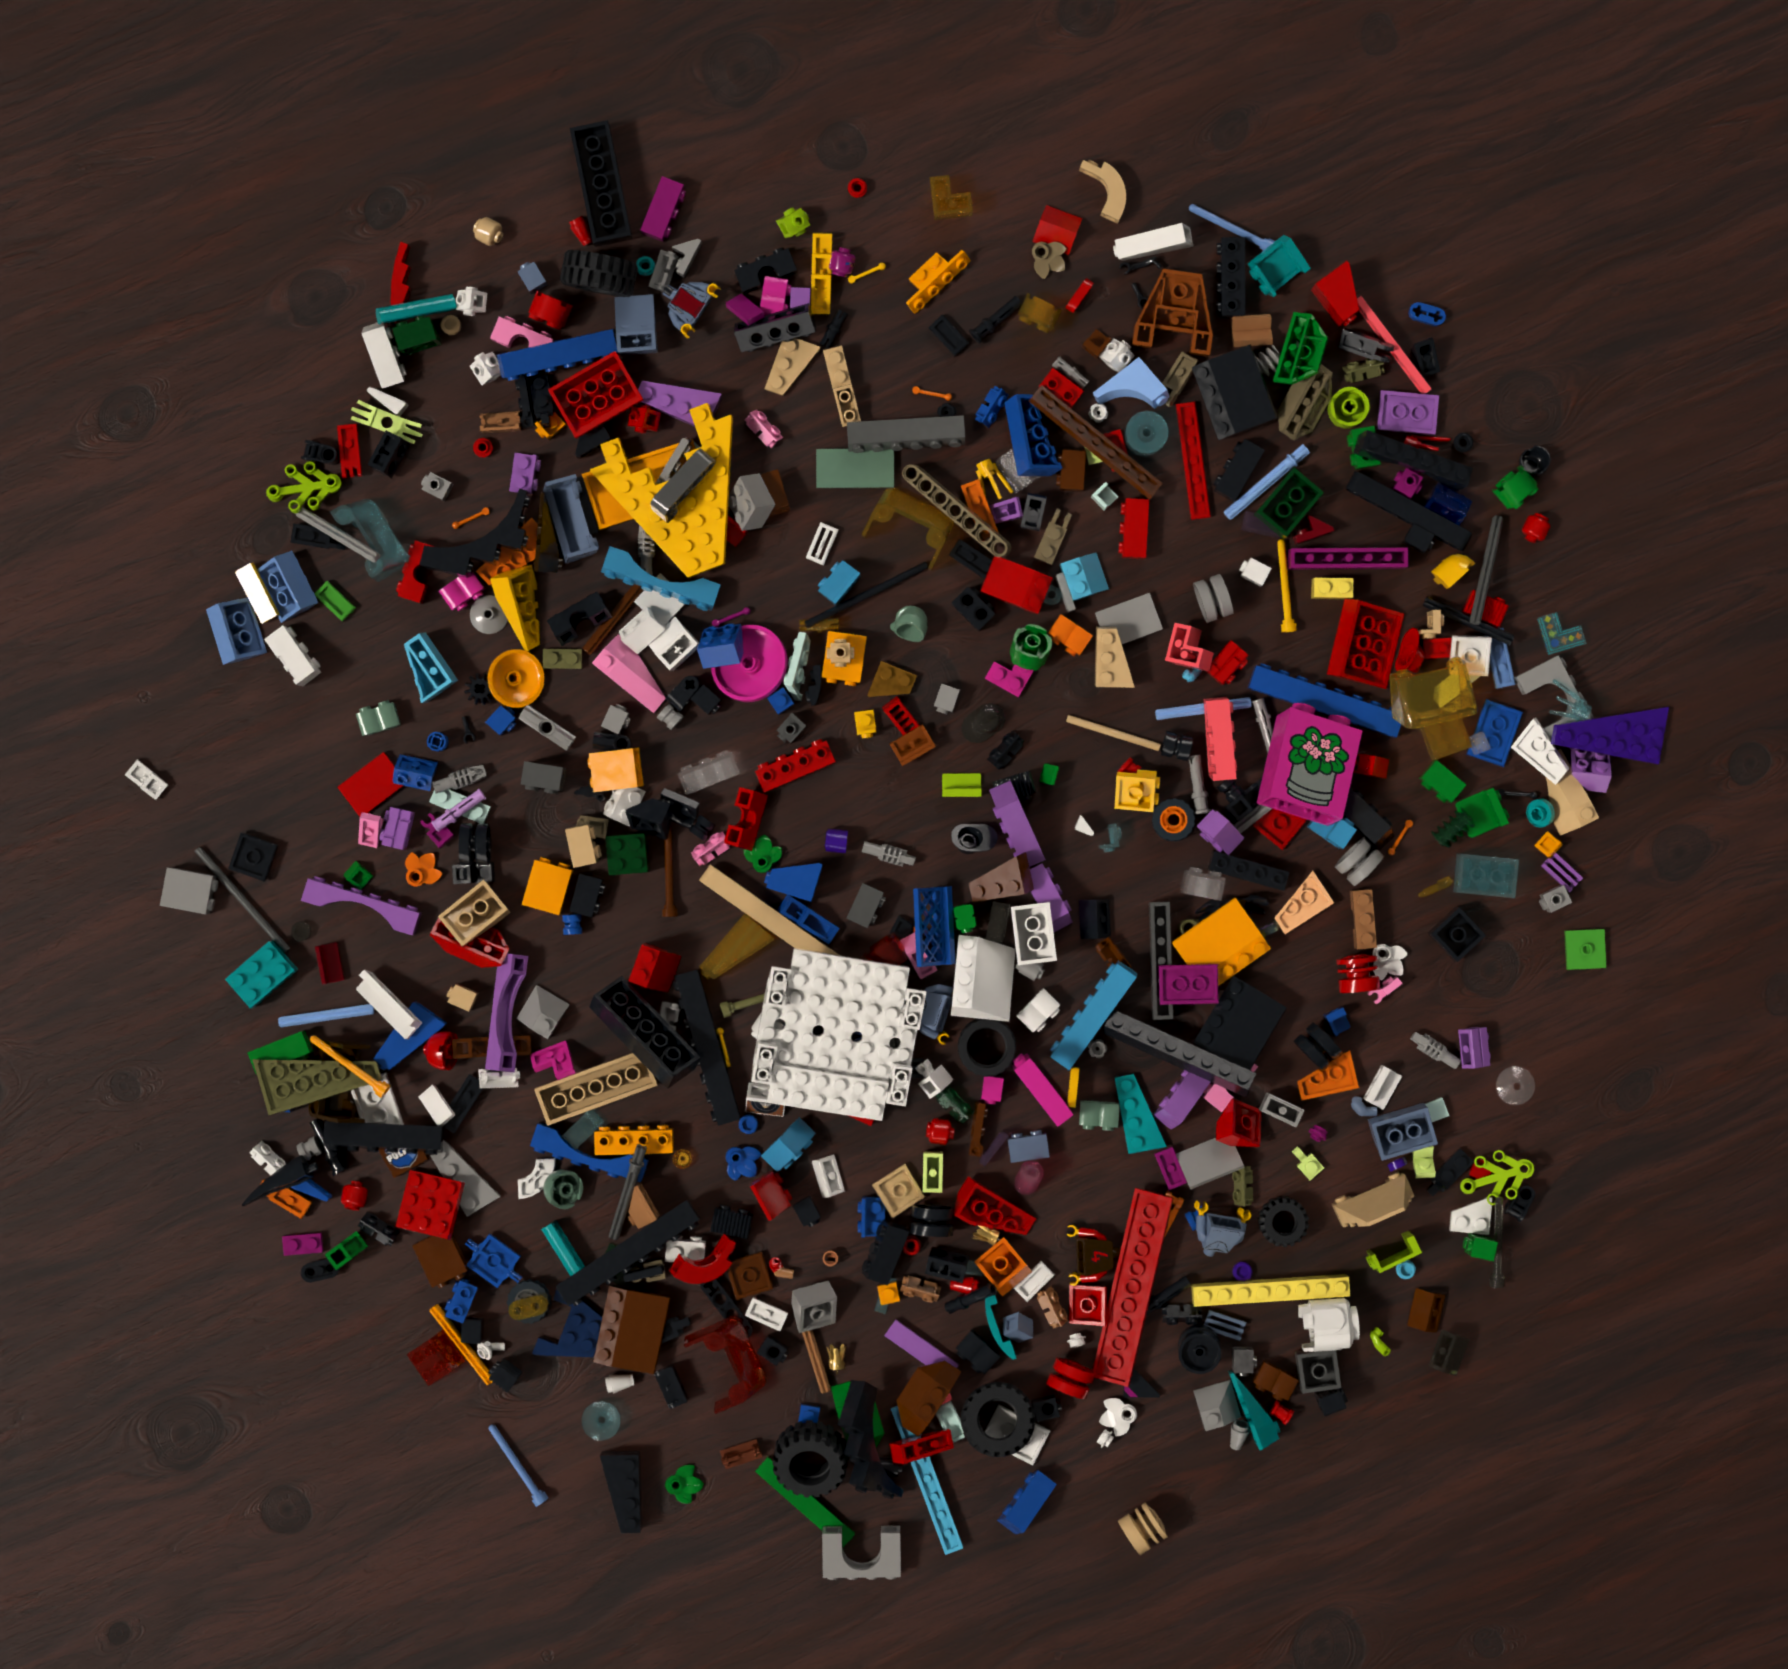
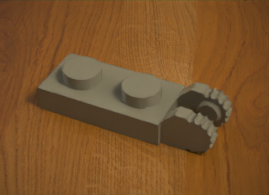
M1181 352L1162 382L1167 390L1172 391L1166 402L1168 407L1174 404L1177 396L1180 395L1193 374L1192 367L1200 363L1199 360L1184 352Z
M1058 508L1052 521L1049 522L1034 558L1052 565L1067 531L1066 527L1072 516L1070 513L1065 516L1062 527L1056 525L1055 522L1061 513V510Z

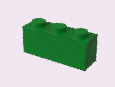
M304 1030L247 1052L256 1074L252 1059L294 1060L297 1058L298 1060H304L309 1058V1053L313 1052V1049Z

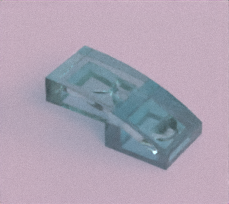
M593 1109L589 1110L562 1137L576 1150L605 1121Z

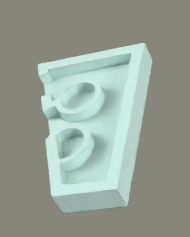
M799 632L798 637L794 640L793 656H790L788 663L789 671L784 676V685L796 701H802L803 694H800L799 690L800 684L805 682L803 666L807 665L811 643L807 633Z

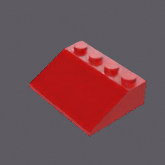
M616 351L548 389L576 439L643 401L641 394Z
M1345 599L1327 675L1386 689L1404 613L1360 600Z

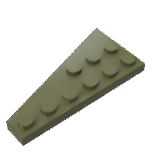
M252 1059L269 1116L369 1085L338 1061ZM351 1061L377 1081H383L376 1061Z

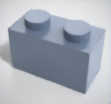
M1042 1130L1030 1131V1135L1024 1136L1022 1133L1011 1134L1010 1138H1007L1011 1163L1050 1157L1046 1132L1042 1133Z

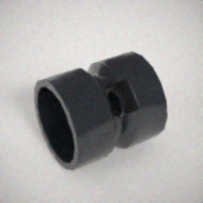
M1166 731L1161 755L1167 757L1175 755L1179 760L1188 761L1193 737L1186 735L1178 737L1177 733Z

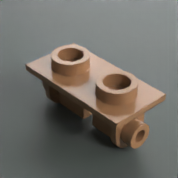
M909 1275L908 1277H903L902 1284L905 1285H901L900 1292H903L905 1296H918L926 1302H937L939 1298L937 1294L941 1290V1286H938V1283L925 1280L922 1287L919 1286L921 1279Z
M1050 1286L1045 1291L1042 1290L1037 1293V1300L1042 1310L1050 1309V1311L1044 1314L1049 1325L1054 1329L1059 1326L1062 1327L1068 1320L1066 1311L1059 1303L1057 1292Z

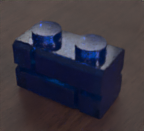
M1437 483L1428 498L1425 508L1460 525L1467 515L1472 501L1464 495L1454 492L1447 486Z

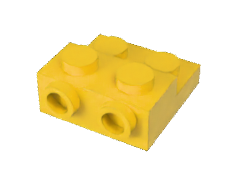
M1137 769V774L1117 772L1114 809L1153 812L1154 805H1158L1159 793H1155L1156 788L1159 789L1160 777H1157V771Z

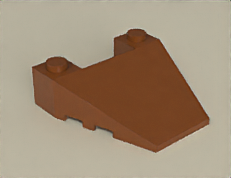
M1170 269L1162 270L1134 326L1131 346L1151 348L1154 329L1192 334L1189 354L1207 357L1210 355L1213 333L1202 274Z

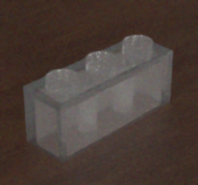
M725 750L716 754L717 758L710 760L708 757L698 761L699 765L692 767L690 764L680 768L681 772L677 774L685 794H692L740 775L741 772L733 752L728 753Z

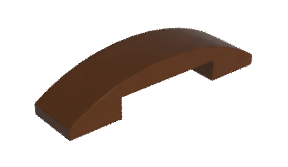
M530 1035L513 1036L517 1056L531 1055ZM489 1037L452 1039L453 1059L487 1057Z

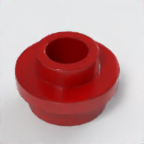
M860 178L852 179L848 184V192L854 198H861L867 192V184ZM856 185H859L861 187V190L859 192H856L854 190V187Z
M480 438L475 441L473 450L477 456L485 458L492 453L493 445L488 439ZM482 444L486 445V449L484 451H480L479 449L480 445Z
M908 1236L902 1249L907 1255L917 1254L921 1248L920 1240L915 1236ZM914 1242L915 1247L910 1249L907 1244Z

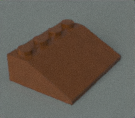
M619 1284L610 1285L593 1362L615 1368L655 1374L671 1298Z

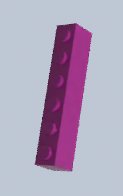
M1291 548L1288 550V570L1406 569L1408 567V548Z

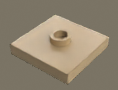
M906 1164L901 1165L872 1184L892 1218L925 1197Z

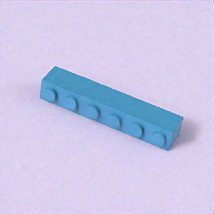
M1119 960L1116 964L1111 963L1106 971L1108 973L1104 980L1101 978L1096 984V992L1093 995L1089 994L1085 999L1084 1004L1086 1006L1082 1011L1078 1009L1072 1018L1074 1020L1071 1026L1067 1025L1061 1033L1063 1037L1060 1042L1056 1040L1050 1048L1052 1051L1050 1057L1068 1070L1071 1069L1137 978V973Z

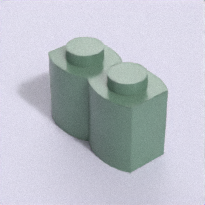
M389 700L378 703L379 707L373 709L370 706L360 708V712L356 713L362 736L365 737L401 726L395 703H390Z
M1080 1100L1079 1125H1083V1129L1093 1130L1094 1126H1100L1102 1130L1114 1131V1127L1118 1128L1119 1103Z

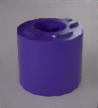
M828 829L825 840L826 852L846 853L848 831Z

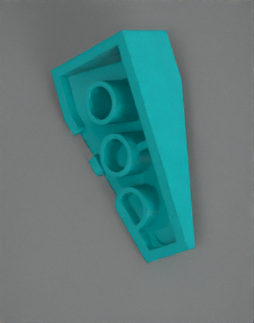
M1229 1370L1230 1378L1258 1449L1263 1450L1279 1439L1277 1433L1281 1431L1277 1421L1273 1422L1236 1374Z

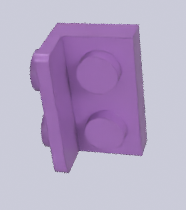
M514 454L510 492L518 493L519 489L527 490L528 495H533L534 491H537L538 479H536V472H539L541 468V460H538L539 457L537 455Z

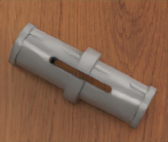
M1061 356L1052 364L1053 367L1082 390L1089 383V380L1076 371L1077 368L1075 366H1070Z

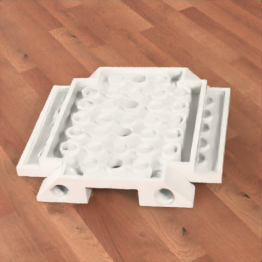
M796 948L793 949L789 969L772 966L766 984L751 1082L769 1085L766 1102L879 1121L883 1119L885 1102L887 1104L906 1106L913 1069L911 1062L917 1030H920L926 998V991L906 989L910 968ZM776 1020H784L785 1026L782 1029H776L774 1027ZM820 1025L823 1027L824 1031L821 1035L813 1034L815 1026ZM856 1031L862 1034L861 1040L857 1042L851 1039L852 1033ZM892 1038L900 1039L898 1047L892 1048L889 1045Z

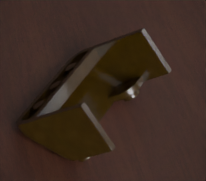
M322 1040L350 1061H357L361 1056V1049H370L371 1046L357 1042ZM313 1045L312 1060L336 1061L319 1047ZM349 1091L309 1103V1114L313 1118L335 1123H365V1119L355 1117L357 1107L352 1100H348Z

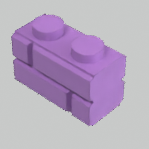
M390 807V810H386L384 815V821L387 822L386 827L381 830L379 840L382 841L381 845L406 850L415 812Z
M1487 1027L1458 1029L1462 1068L1490 1066L1491 1054L1489 1052Z

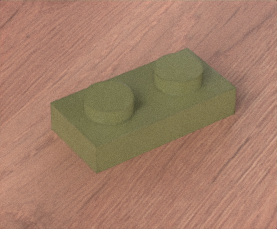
M543 649V669H582V649Z

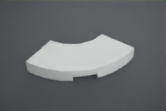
M556 1158L536 1159L535 1168L532 1173L525 1178L518 1179L519 1199L531 1197L543 1189L546 1178L555 1171Z

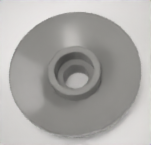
M486 595L478 598L470 609L472 625L484 634L497 633L507 624L508 619L495 596ZM486 611H491L492 615L490 618L485 617Z

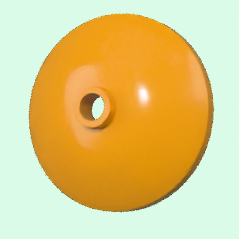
M520 649L507 650L498 655L490 665L488 686L493 697L501 704L513 708L525 707L534 702L540 695L544 686V671L541 663L533 654ZM510 675L514 676L512 682L509 680Z

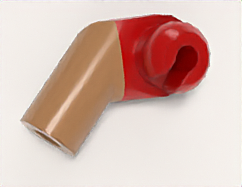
M773 1257L769 1261V1267L776 1277L793 1279L794 1270L784 1268L778 1257Z

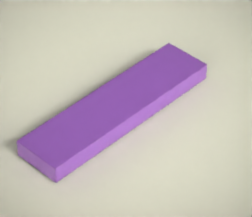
M896 1319L884 1335L925 1365L947 1361L956 1368L959 1366L956 1361Z

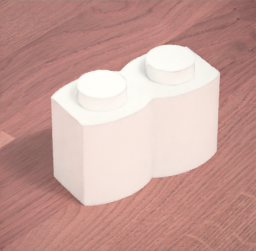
M1043 988L1016 1016L1032 1032L1035 1030L1039 1032L1046 1025L1044 1021L1049 1016L1053 1018L1058 1014L1060 1004Z

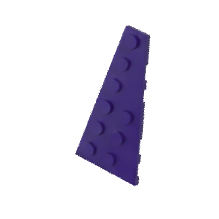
M1669 707L1556 724L1553 727L1551 744L1659 764Z

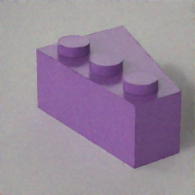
M1183 1070L1181 1073L1182 1078L1179 1082L1176 1081L1170 1088V1094L1163 1098L1159 1104L1160 1107L1153 1116L1172 1130L1183 1122L1210 1084V1081Z

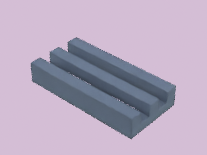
M1208 1310L1204 1325L1211 1327L1218 1334L1240 1341L1246 1321ZM1211 1315L1240 1324V1327L1211 1319ZM1209 1323H1212V1324H1215V1325H1218V1326H1221V1327H1225V1328H1228V1329L1237 1331L1238 1334L1236 1335V1334H1233V1333H1230V1332H1227V1331H1224V1330H1221V1329H1218V1328L1209 1326L1208 1324H1209Z

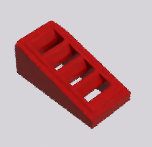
M897 696L882 707L883 711L902 735L920 726ZM899 705L897 709L890 713V710ZM901 711H904V712H905V713H903L901 716H899L897 719L894 718V717H895L897 714H899ZM909 717V720L900 726L899 723ZM913 723L914 726L905 732L904 729Z

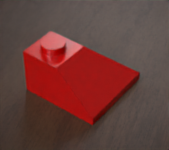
M1231 1099L1217 1121L1216 1141L1229 1146L1260 1147L1262 1111L1239 1100Z

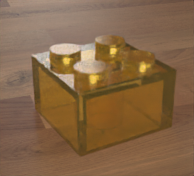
M1459 710L1419 724L1431 760H1437L1472 747Z

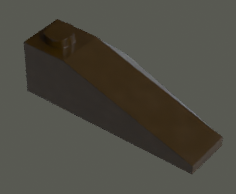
M540 492L534 571L558 573V569H562L563 557H559L545 494Z

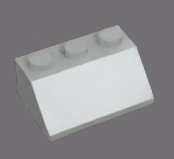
M1050 902L1011 907L1018 965L1057 961Z

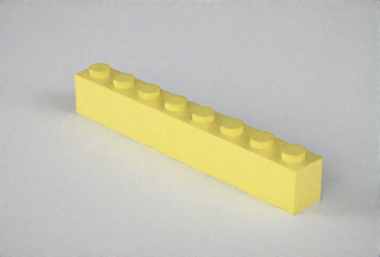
M1346 1274L1191 1284L1192 1304L1194 1307L1350 1297L1349 1277Z

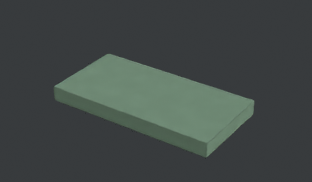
M816 449V488H894V451L892 449H885L881 452L868 450L862 453H854L853 451L849 452L848 449Z

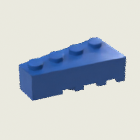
M1016 394L1004 403L1018 476H1052L1063 468L1061 463L1057 462L1054 455L1056 451L1054 446L1050 445L1047 437L1049 433L1047 428H1044L1040 420L1042 416L1039 409L1029 402L1033 394Z

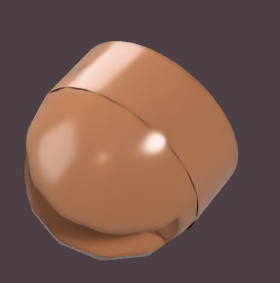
M834 1251L825 1252L823 1263L828 1267L835 1266L838 1262V1255ZM826 1257L835 1258V1262L827 1261L825 1259Z

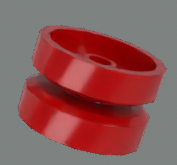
M1056 1357L1053 1368L1058 1373L1049 1374L1046 1382L1047 1385L1067 1395L1086 1399L1089 1388L1083 1383H1092L1096 1373L1077 1362Z

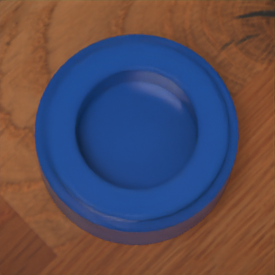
M746 1114L739 1120V1129L745 1134H752L758 1128V1120L754 1115Z

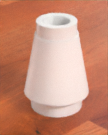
M632 1374L609 1375V1377L605 1378L608 1393L613 1392L614 1394L634 1386Z

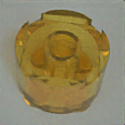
M1027 293L1017 314L1020 316L1019 320L1028 325L1033 322L1037 324V329L1048 334L1049 330L1053 331L1062 309L1058 308L1055 311L1054 305L1036 296L1030 299L1031 294Z

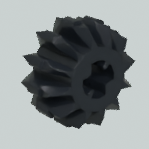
M476 673V680L472 676L469 677L472 684L465 683V686L470 687V689L465 690L464 693H471L468 700L471 701L475 698V705L479 704L480 699L483 706L486 705V699L489 702L493 701L490 697L492 693L488 686V674L486 673L483 674L482 679L480 673ZM478 685H485V688H483L485 690L484 693H477V690H479L477 688Z

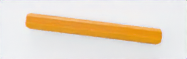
M438 1304L434 1305L430 1309V1313L486 1385L491 1384L492 1381H489L491 1375L488 1373L490 1370L469 1343H461V1333L449 1318L445 1317L446 1314Z

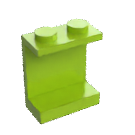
M1409 1231L1402 1233L1401 1235L1407 1248L1378 1262L1376 1255L1370 1249L1367 1250L1368 1256L1365 1258L1370 1268L1372 1267L1373 1270L1376 1269L1379 1273H1382L1421 1254L1422 1251L1414 1235Z

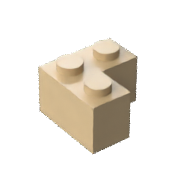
M590 824L565 829L573 868L597 863L602 854L600 845H596L595 841L593 842V839H596L594 827L590 828Z

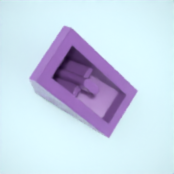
M1019 497L989 505L995 524L1022 519L1023 517Z

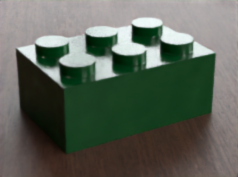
M1294 467L1254 515L1278 536L1285 539L1324 492Z

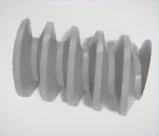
M1272 345V350L1269 348L1265 349L1266 355L1259 352V359L1256 357L1261 373L1264 372L1267 376L1270 375L1269 369L1276 372L1275 365H1278L1280 354L1274 345Z

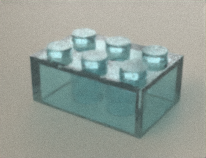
M1457 854L1453 892L1515 898L1519 859Z

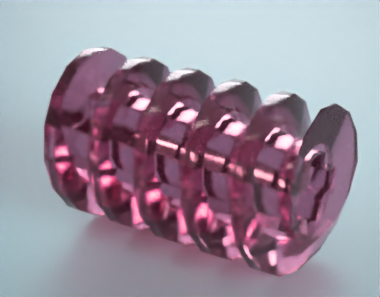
M1026 1161L1021 1165L1014 1185L1019 1193L1030 1195L1037 1190L1043 1178L1042 1166L1035 1161Z

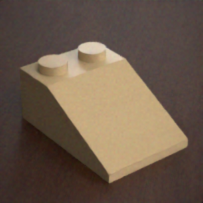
M482 880L438 917L463 947L496 925L511 912L489 885Z

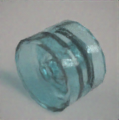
M1143 411L1135 414L1125 427L1124 439L1127 447L1138 456L1147 457L1156 454L1167 441L1169 432L1167 423L1162 416L1152 411ZM1143 431L1150 432V435L1144 436Z

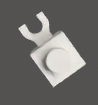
M928 1059L915 1068L918 1073L925 1077L918 1084L930 1099L953 1081V1078L942 1065L933 1069Z

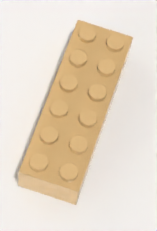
M629 1053L560 1080L541 1085L534 1090L548 1126L658 1086L659 1082L633 1053Z

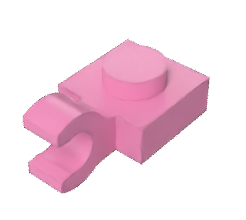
M1390 976L1382 982L1383 986L1379 990L1368 991L1367 994L1369 996L1377 993L1378 998L1373 1001L1375 1004L1381 1002L1383 997L1403 984L1398 977L1392 978Z

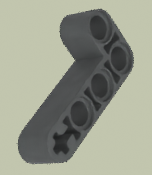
M698 449L653 497L650 503L652 511L666 523H669L678 512L677 506L711 471L716 460L703 449Z

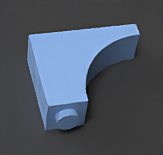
M1139 357L1093 392L1098 404H1104L1109 400L1119 397H1134L1147 402L1154 409L1164 405L1170 397L1165 386Z

